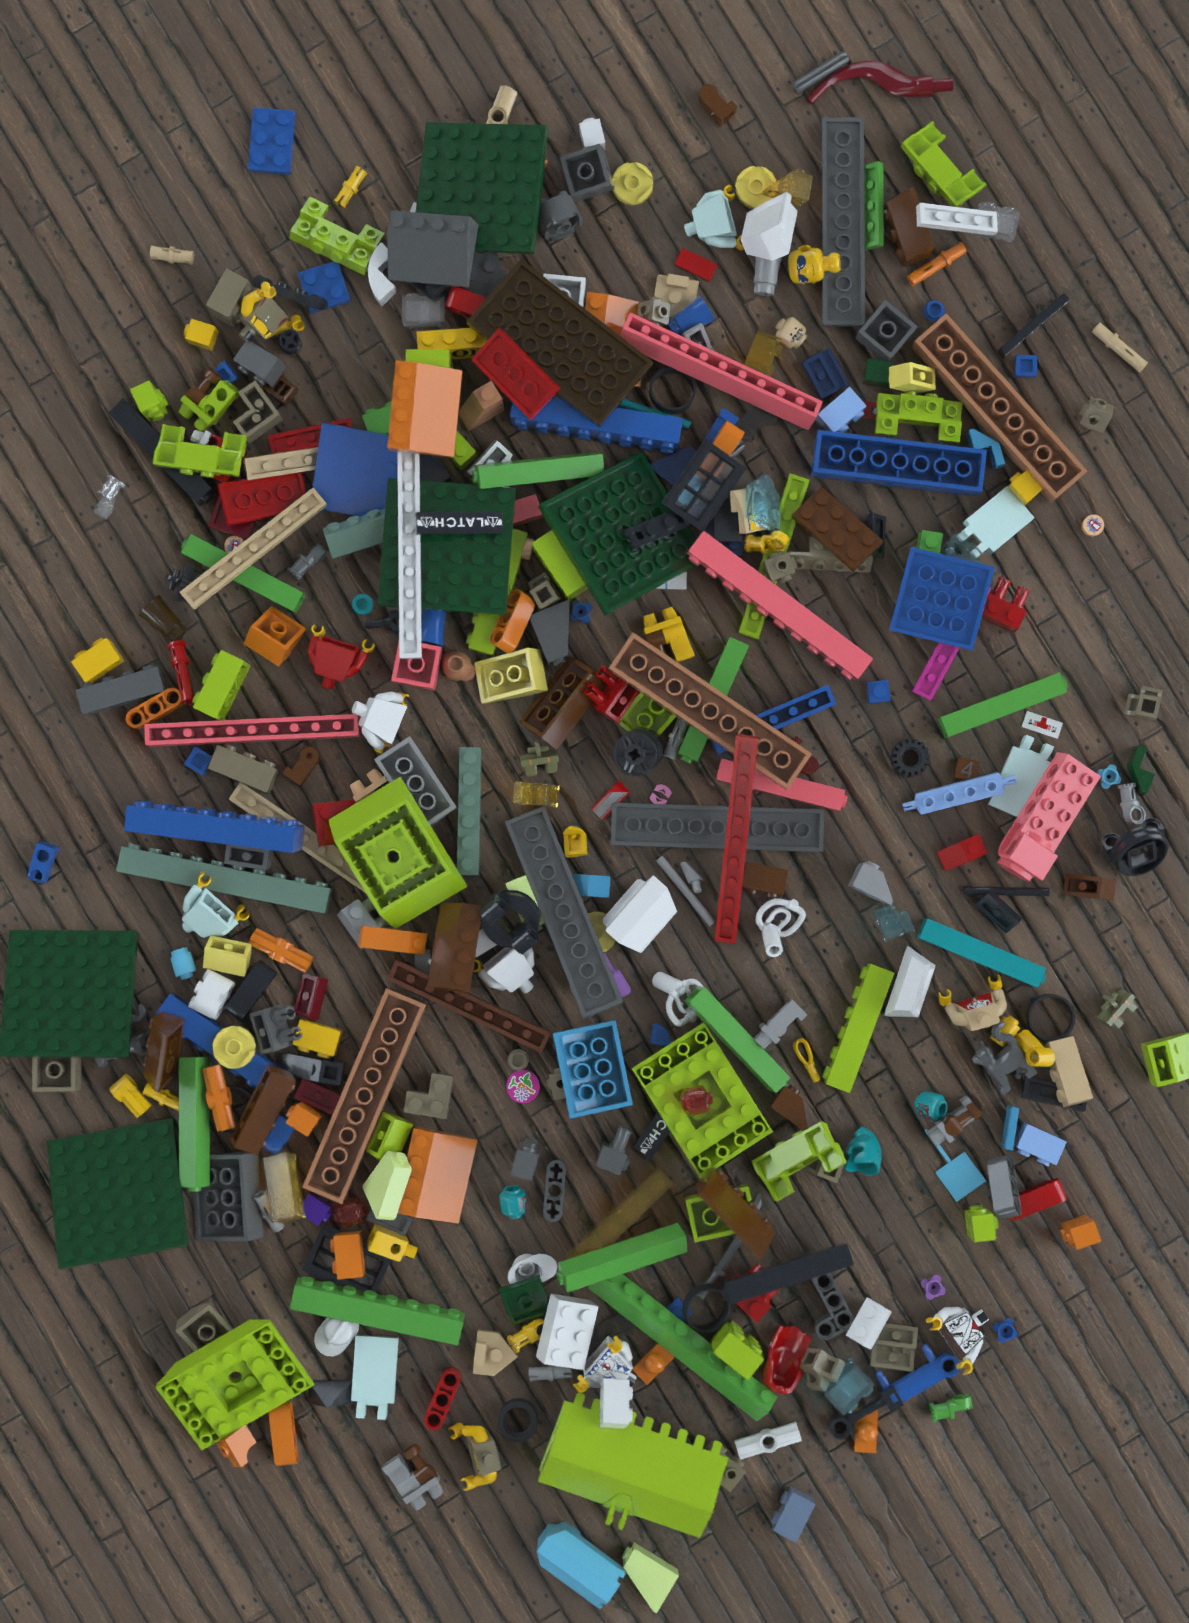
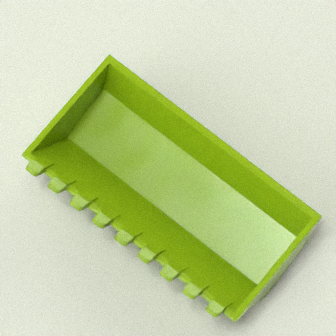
M582 1393L576 1394L574 1403L564 1400L539 1467L538 1482L603 1504L604 1507L609 1508L605 1520L606 1525L610 1526L615 1510L621 1512L622 1514L618 1521V1529L620 1530L624 1528L627 1515L633 1517L635 1515L700 1538L713 1513L721 1479L729 1459L720 1455L722 1443L714 1441L711 1451L702 1449L705 1437L702 1435L696 1436L693 1445L685 1443L688 1431L685 1429L678 1431L676 1439L668 1437L671 1425L668 1423H663L659 1433L651 1431L654 1420L650 1417H645L642 1427L634 1425L635 1412H633L632 1422H629L625 1429L600 1427L599 1399L593 1400L591 1409L582 1407L585 1395Z

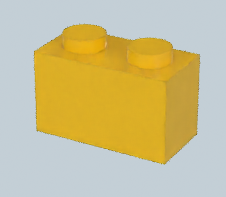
M108 638L96 640L92 644V648L87 651L82 650L74 656L75 659L71 661L85 683L95 682L125 661Z
M306 1019L299 1020L298 1027L301 1031L296 1032V1034L302 1033V1037L300 1040L293 1041V1045L297 1046V1050L307 1053L313 1050L318 1052V1056L328 1059L330 1056L336 1055L343 1030Z

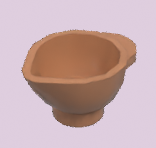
M452 651L442 655L441 666L443 673L448 679L470 681L474 678L476 674L475 667L466 653Z

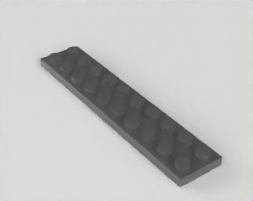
M822 118L823 256L836 252L840 255L841 270L839 272L831 273L830 271H825L822 279V327H863L865 324L864 118Z
M612 803L611 845L724 849L729 806ZM751 807L747 850L823 852L824 809Z
M543 806L505 821L583 1019L622 1004V997L545 807Z

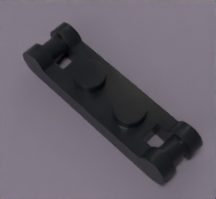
M256 275L253 279L254 286L260 289L263 282H268L270 286H274L276 295L321 311L328 307V301L318 295L313 294L308 297V292L295 288V291L289 290V285L279 281L275 285L271 279L265 278L262 275Z
M684 504V505H681L680 507L685 510L686 507H687V505ZM671 510L639 525L632 526L624 530L623 534L625 538L629 539L631 543L629 546L632 551H635L693 525L683 518V522L679 523L677 519L679 515Z

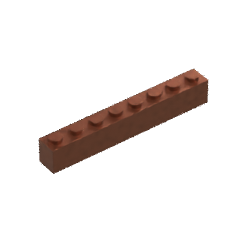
M399 959L395 961L387 980L542 1053L551 1034L550 1031L471 993L427 987L428 973Z

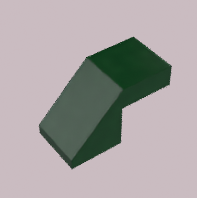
M1138 745L1134 746L1127 763V768L1133 783H1136L1137 793L1145 795L1149 791L1155 774L1140 768L1148 748Z

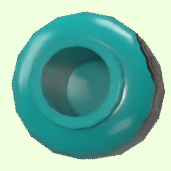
M930 1091L922 1092L914 1102L917 1115L931 1121H938L944 1117L948 1108L947 1102L941 1094Z
M518 1185L505 1187L504 1191L499 1195L501 1212L511 1219L522 1217V1214L528 1210L526 1191Z

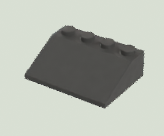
M391 210L387 230L388 280L469 288L478 224L471 217Z
M246 1151L210 1154V1186L201 1187V1191L193 1192L196 1241H251L263 1237L261 1210L254 1200V1195L260 1191L258 1155Z

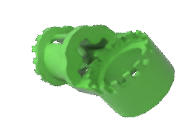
M969 1394L955 1395L950 1400H947L946 1403L935 1405L929 1403L930 1411H932L930 1414H933L931 1415L933 1423L939 1419H955L954 1411H966V1408L968 1410L969 1407L970 1409L973 1408L971 1395Z

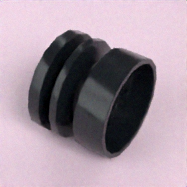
M637 727L628 731L616 742L614 747V760L617 767L623 773L630 776H641L648 773L661 762L664 754V745L661 737L654 730L647 727ZM635 749H638L637 752L641 755L636 757V753H634L633 751Z

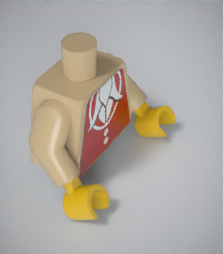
M997 974L998 980L996 982H992L990 976L988 977L990 988L994 990L993 993L988 992L951 1003L952 996L950 990H946L947 997H943L939 992V1004L946 1006L945 1010L953 1024L964 1026L970 1031H975L1000 1022L999 1016L1007 1008L1004 992L1001 989L1003 984L1000 975Z

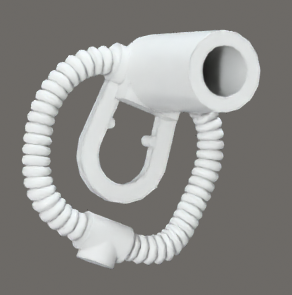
M772 899L764 903L756 914V923L761 930L766 953L770 957H777L783 952L780 937L793 934L806 917L805 911L795 899ZM777 904L786 907L774 909L766 921L762 922L763 913L768 908ZM788 909L797 912L799 917L793 926L785 931H781L791 919V913ZM783 912L787 915L784 920H780L781 923L778 926L770 923L774 920V916L777 913Z
M657 972L652 979L654 987L670 995L667 998L668 1001H666V1012L673 1024L683 1026L687 1022H695L697 1015L690 1007L684 1009L679 997L685 992L687 996L692 993L689 985H694L696 988L698 986L703 987V985L695 979L681 981L663 972ZM674 999L678 1010L686 1014L683 1019L678 1020L673 1013L672 1002Z

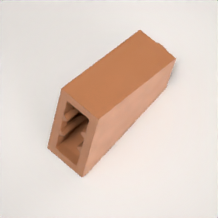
M490 381L473 391L459 410L458 415L468 432L505 411L502 397L493 382Z

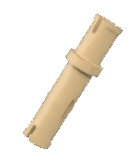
M1101 322L1093 329L1092 333L1105 343L1107 349L1110 347L1139 373L1148 364L1146 360L1119 339L1117 333H1112Z

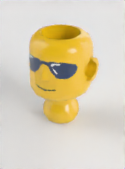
M809 245L800 246L789 254L788 268L791 281L796 284H815V282L823 279L825 271H830L831 273L839 272L841 270L840 255L833 252L828 256H823V252L819 248H811Z

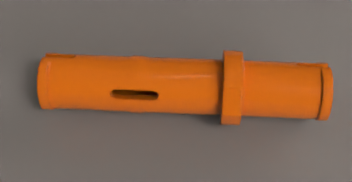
M959 242L950 249L941 251L939 256L907 276L909 284L913 287L943 267L952 265V261L967 252L963 243Z

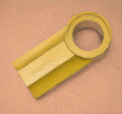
M1023 1030L1016 1035L1017 1044L1026 1055L1025 1058L1028 1065L1034 1067L1052 1066L1055 1060L1052 1049L1045 1048L1029 1030Z
M124 1074L109 1087V1090L118 1101L123 1102L135 1117L138 1118L152 1105L137 1089L138 1085L128 1074Z

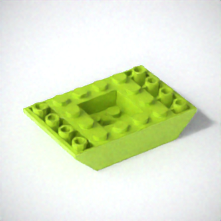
M401 777L328 820L337 847L379 915L395 929L467 887ZM390 851H396L399 854L397 862L389 859L388 854Z
M704 1022L632 1068L645 1093L700 1178L704 1177L712 1168H718L773 1132ZM703 1093L706 1096V1101L703 1105L695 1103L694 1097L696 1094Z
M250 1319L174 1363L156 1385V1389L200 1449L204 1450L314 1386V1382L271 1320ZM232 1372H239L241 1374L238 1378H231L229 1376Z

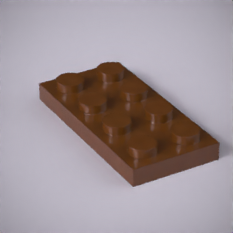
M822 487L792 514V519L852 572L883 544L881 538Z

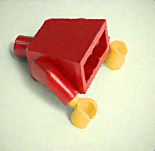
M314 624L311 627L314 636L310 639L307 653L311 665L315 667L314 672L324 676L322 686L327 689H334L336 680L343 682L346 677L350 678L362 669L368 658V653L373 652L375 644L373 643L372 647L367 649L364 646L367 642V639L362 642V650H360L359 646L324 636L326 630L323 625L320 632H315L317 626Z

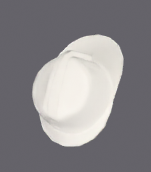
M522 1254L513 1262L508 1272V1281L512 1284L540 1275L542 1282L553 1277L557 1272L556 1260L546 1254Z
M327 1317L315 1333L314 1342L316 1348L326 1356L341 1354L356 1336L359 1324Z

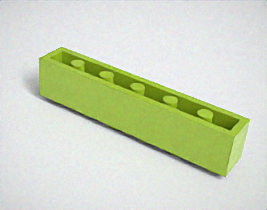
M516 529L512 531L508 596L514 589L522 561L523 548L526 539L529 537L527 532ZM474 613L472 624H475L473 632L469 631L466 644H469V650L494 657L497 647L490 642V636L500 615Z
M870 963L867 964V967L863 966L859 976L862 981L859 987H855L852 998H854L852 1007L848 1006L844 1018H847L846 1024L840 1027L837 1038L840 1039L837 1047L833 1046L830 1058H832L830 1067L826 1066L822 1078L825 1079V1084L848 1093L851 1092L894 972Z

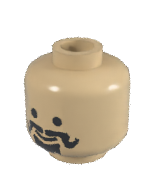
M790 317L787 320L782 318L775 327L777 329L776 339L788 349L798 348L807 337L805 335L806 328L794 317Z

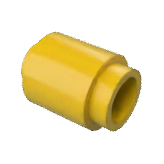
M1002 1016L1000 1021L1005 1022V1025L1000 1029L1002 1034L1006 1033L1015 1036L1020 1030L1017 1026L1019 1022L1012 1016ZM992 1034L989 1037L1001 1047H1004L1006 1044L1008 1045V1042L998 1041L993 1038Z

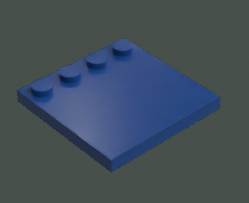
M322 423L313 488L327 503L324 510L363 516L371 510L385 509L388 478L398 479V452L389 451L387 448L388 434Z
M911 547L889 630L973 650L995 567Z

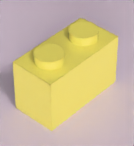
M912 362L889 367L890 388L904 392L913 391L917 394L936 390L935 369Z
M210 935L204 949L203 968L245 977L250 965L252 944Z

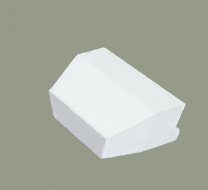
M788 192L766 201L747 213L741 242L747 255L773 261L789 254L797 210L790 203L792 196Z
M653 875L646 882L641 879L636 880L605 915L603 924L606 926L605 931L618 943L642 953L676 914L677 910L668 888Z
M909 946L906 947L884 1016L918 1018L936 965Z

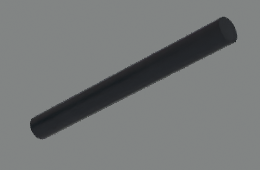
M964 887L963 890L964 895H985L989 890H992L998 896L1050 895L1049 888Z

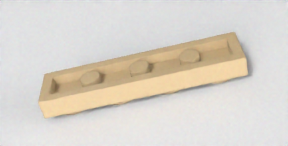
M318 447L243 458L246 479L252 480L315 470Z

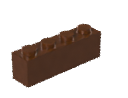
M270 1064L267 1065L230 1137L235 1148L258 1155L260 1149L264 1148L266 1137L269 1131L275 1127L276 1118L279 1112L284 1109L288 1094L294 1090L296 1080L291 1072Z

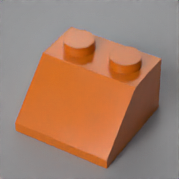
M271 606L250 627L244 645L279 667L290 656L307 628Z

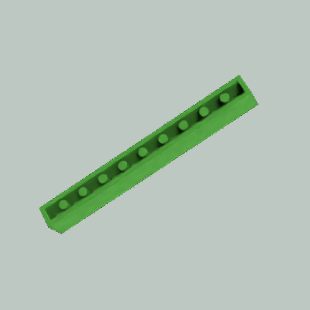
M621 1274L589 1285L588 1288L755 1421L760 1420L769 1413L778 1396L751 1376L749 1380L744 1378L713 1353L711 1343L625 1275Z

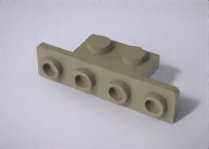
M809 536V552H788L790 557H794L797 569L852 572L812 536ZM870 556L854 572H871L873 556Z

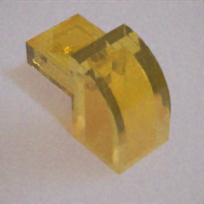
M514 782L513 803L558 807L560 786Z

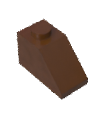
M1065 874L1063 895L1114 901L1116 879Z
M791 1084L789 1087L784 1086L782 1091L776 1094L769 1106L805 1131L808 1129L803 1098L799 1096L801 1091Z

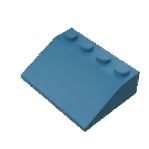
M608 1020L553 1033L570 1119L633 1105L616 1020Z

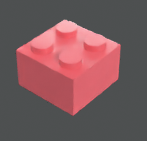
M398 643L391 681L395 684L435 691L443 649L439 646L422 643V659H400Z

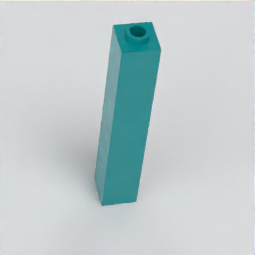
M924 918L916 937L1032 987L1038 988L1046 979L1045 967L928 918Z

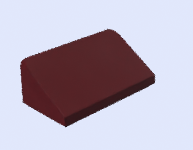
M303 973L294 1010L297 1016L319 1020L328 984L327 978Z

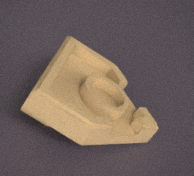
M658 274L654 297L662 298L663 302L670 304V319L696 299L699 281L689 280V277Z
M478 1329L473 1374L495 1376L515 1360L518 1355L505 1341L500 1332Z

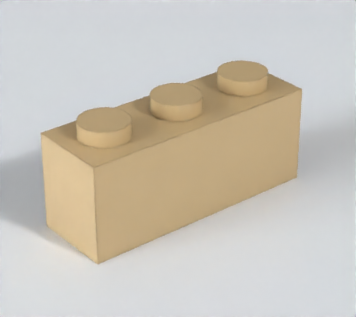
M1074 1036L1051 1041L1044 1045L1045 1048L1052 1049L1055 1055L1054 1063L1050 1066V1076L1052 1081L1056 1082L1058 1089L1056 1095L1063 1107L1091 1100L1093 1095Z

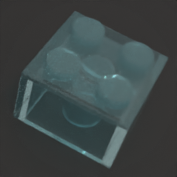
M851 1357L845 1363L838 1381L830 1382L827 1390L823 1391V1393L845 1415L847 1412L851 1413L858 1406L857 1402L862 1397L866 1398L873 1391L872 1387L875 1384L865 1370Z

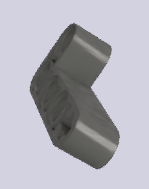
M808 1250V1251H806V1252L804 1253V1255H807V1254H810V1253H813V1252H816V1251H815V1250ZM831 1273L824 1274L828 1276V1282L824 1285H820L817 1282L820 1276L812 1278L829 1311L814 1322V1330L822 1340H829L848 1330L854 1321L853 1315ZM832 1294L838 1295V1301L834 1304L828 1303V1297ZM843 1313L848 1314L849 1317L846 1322H838L839 1315ZM822 1324L830 1325V1329L826 1333L819 1332V1327Z

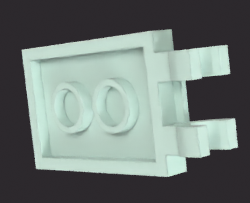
M1007 486L963 522L966 528L956 537L961 543L970 535L977 539L980 544L970 552L975 559L984 551L991 555L1032 521L1034 516Z
M1024 735L1019 748L1012 746L1000 774L1002 778L1015 775L1017 783L1004 786V794L990 797L987 805L1017 817L1051 763L1047 759L1052 753L1054 746L1045 743L1042 745L1040 753H1036L1029 749L1034 738Z
M356 1334L351 1401H357L356 1418H365L367 1405L378 1406L377 1419L386 1420L388 1403L394 1404L399 1337Z

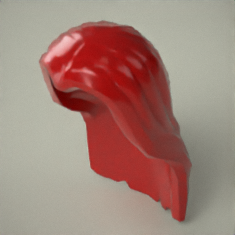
M779 1325L768 1348L767 1362L763 1370V1382L770 1391L777 1394L791 1393L797 1386L804 1372L799 1366L812 1340L807 1333L802 1332L800 1328L794 1325L790 1327Z

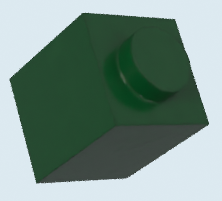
M868 358L865 364L862 384L887 388L890 384L889 367L893 366V362Z

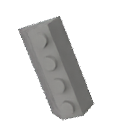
M410 736L374 759L389 783L399 777L402 778L430 826L457 808Z

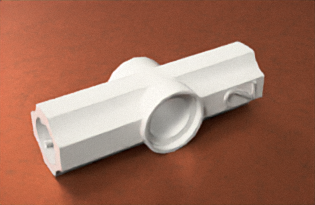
M795 1421L773 1429L766 1428L757 1434L734 1441L741 1460L764 1452L772 1453L777 1448L802 1440ZM767 1436L774 1438L770 1445L762 1443L763 1439Z

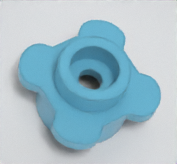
M1109 765L1108 768L1097 771V774L1101 776L1102 788L1108 789L1110 785L1121 782V777L1115 765Z

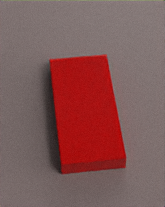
M684 248L681 249L674 266L710 282L718 265Z

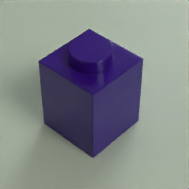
M312 1191L297 1211L318 1226L322 1221L326 1223L333 1213L330 1211L332 1204Z

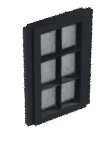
M705 439L661 503L703 532L747 468Z
M323 1223L302 1271L322 1280L333 1282L338 1286H353L359 1291L372 1290L377 1293L391 1259L368 1251L367 1242L362 1240L365 1263L364 1277L337 1280V1274H333L332 1262L336 1260L335 1252H331L330 1240L333 1239L336 1233L344 1231Z

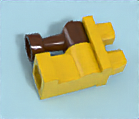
M673 607L662 610L665 621L657 623L654 613L643 616L645 626L643 631L649 644L664 654V645L669 644L677 663L695 656L680 616L677 617Z

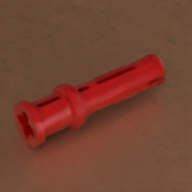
M182 640L172 641L167 645V648L171 652V666L176 671L181 701L185 705L192 704L194 694L188 671L190 660L185 652L186 642Z

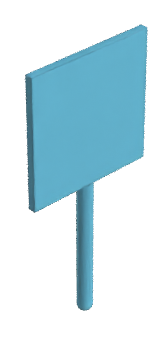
M940 1144L936 1146L948 1163L935 1173L956 1202L986 1182L965 1151L951 1161Z

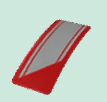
M618 781L591 809L599 818L604 820L612 812V803H621L630 794V791Z

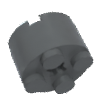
M566 191L559 192L549 200L543 199L540 201L538 225L546 240H549V237H552L553 241L563 239L575 232L574 227L577 224L579 227L582 225L583 218L573 198Z

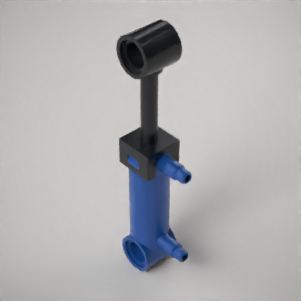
M924 1344L922 1349L929 1363L894 1383L888 1382L882 1371H877V1380L881 1385L878 1391L882 1397L847 1417L841 1413L831 1415L827 1424L831 1434L837 1439H845L851 1433V1424L879 1408L887 1405L890 1412L895 1411L904 1405L903 1402L945 1378L957 1375L960 1369L957 1370L956 1365L959 1361L949 1352H942L936 1357L929 1345ZM946 1360H952V1366L949 1369H943V1363ZM837 1422H844L845 1426L842 1430L837 1431L834 1429Z

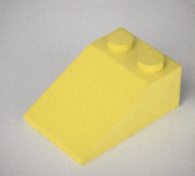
M525 648L474 662L481 704L548 691L540 649Z

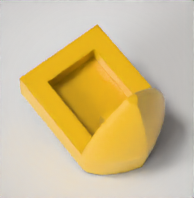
M577 826L567 827L563 832L565 856L571 858L587 855L586 833Z

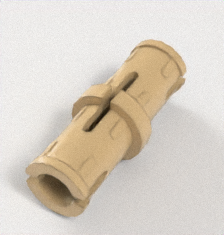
M151 245L150 259L164 260L170 264L177 262L193 265L194 251L175 249L172 246L170 248H163Z

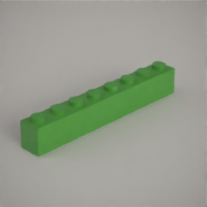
M307 1276L298 1277L290 1306L292 1310L453 1345L459 1344L465 1313L455 1308L444 1309L436 1304H421L413 1299L403 1300L398 1299L394 1295L384 1296L372 1290L363 1292L356 1290L353 1286H338L330 1281H315Z

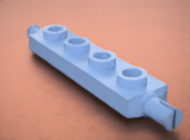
M999 772L915 793L914 801L902 803L904 812L917 808L922 815L1004 794V786L1017 783L1015 775L1002 778Z

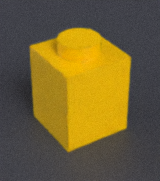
M191 318L190 324H187L184 329L186 341L188 344L213 351L219 333L216 326Z
M1027 470L1022 474L1017 472L1009 479L1011 484L1008 487L1024 506L1043 490Z

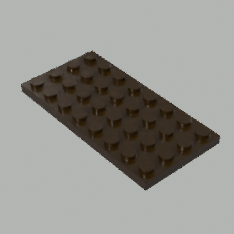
M522 259L517 262L467 320V325L486 340L498 328H501L561 388L556 395L598 428L602 426L653 365L652 360Z

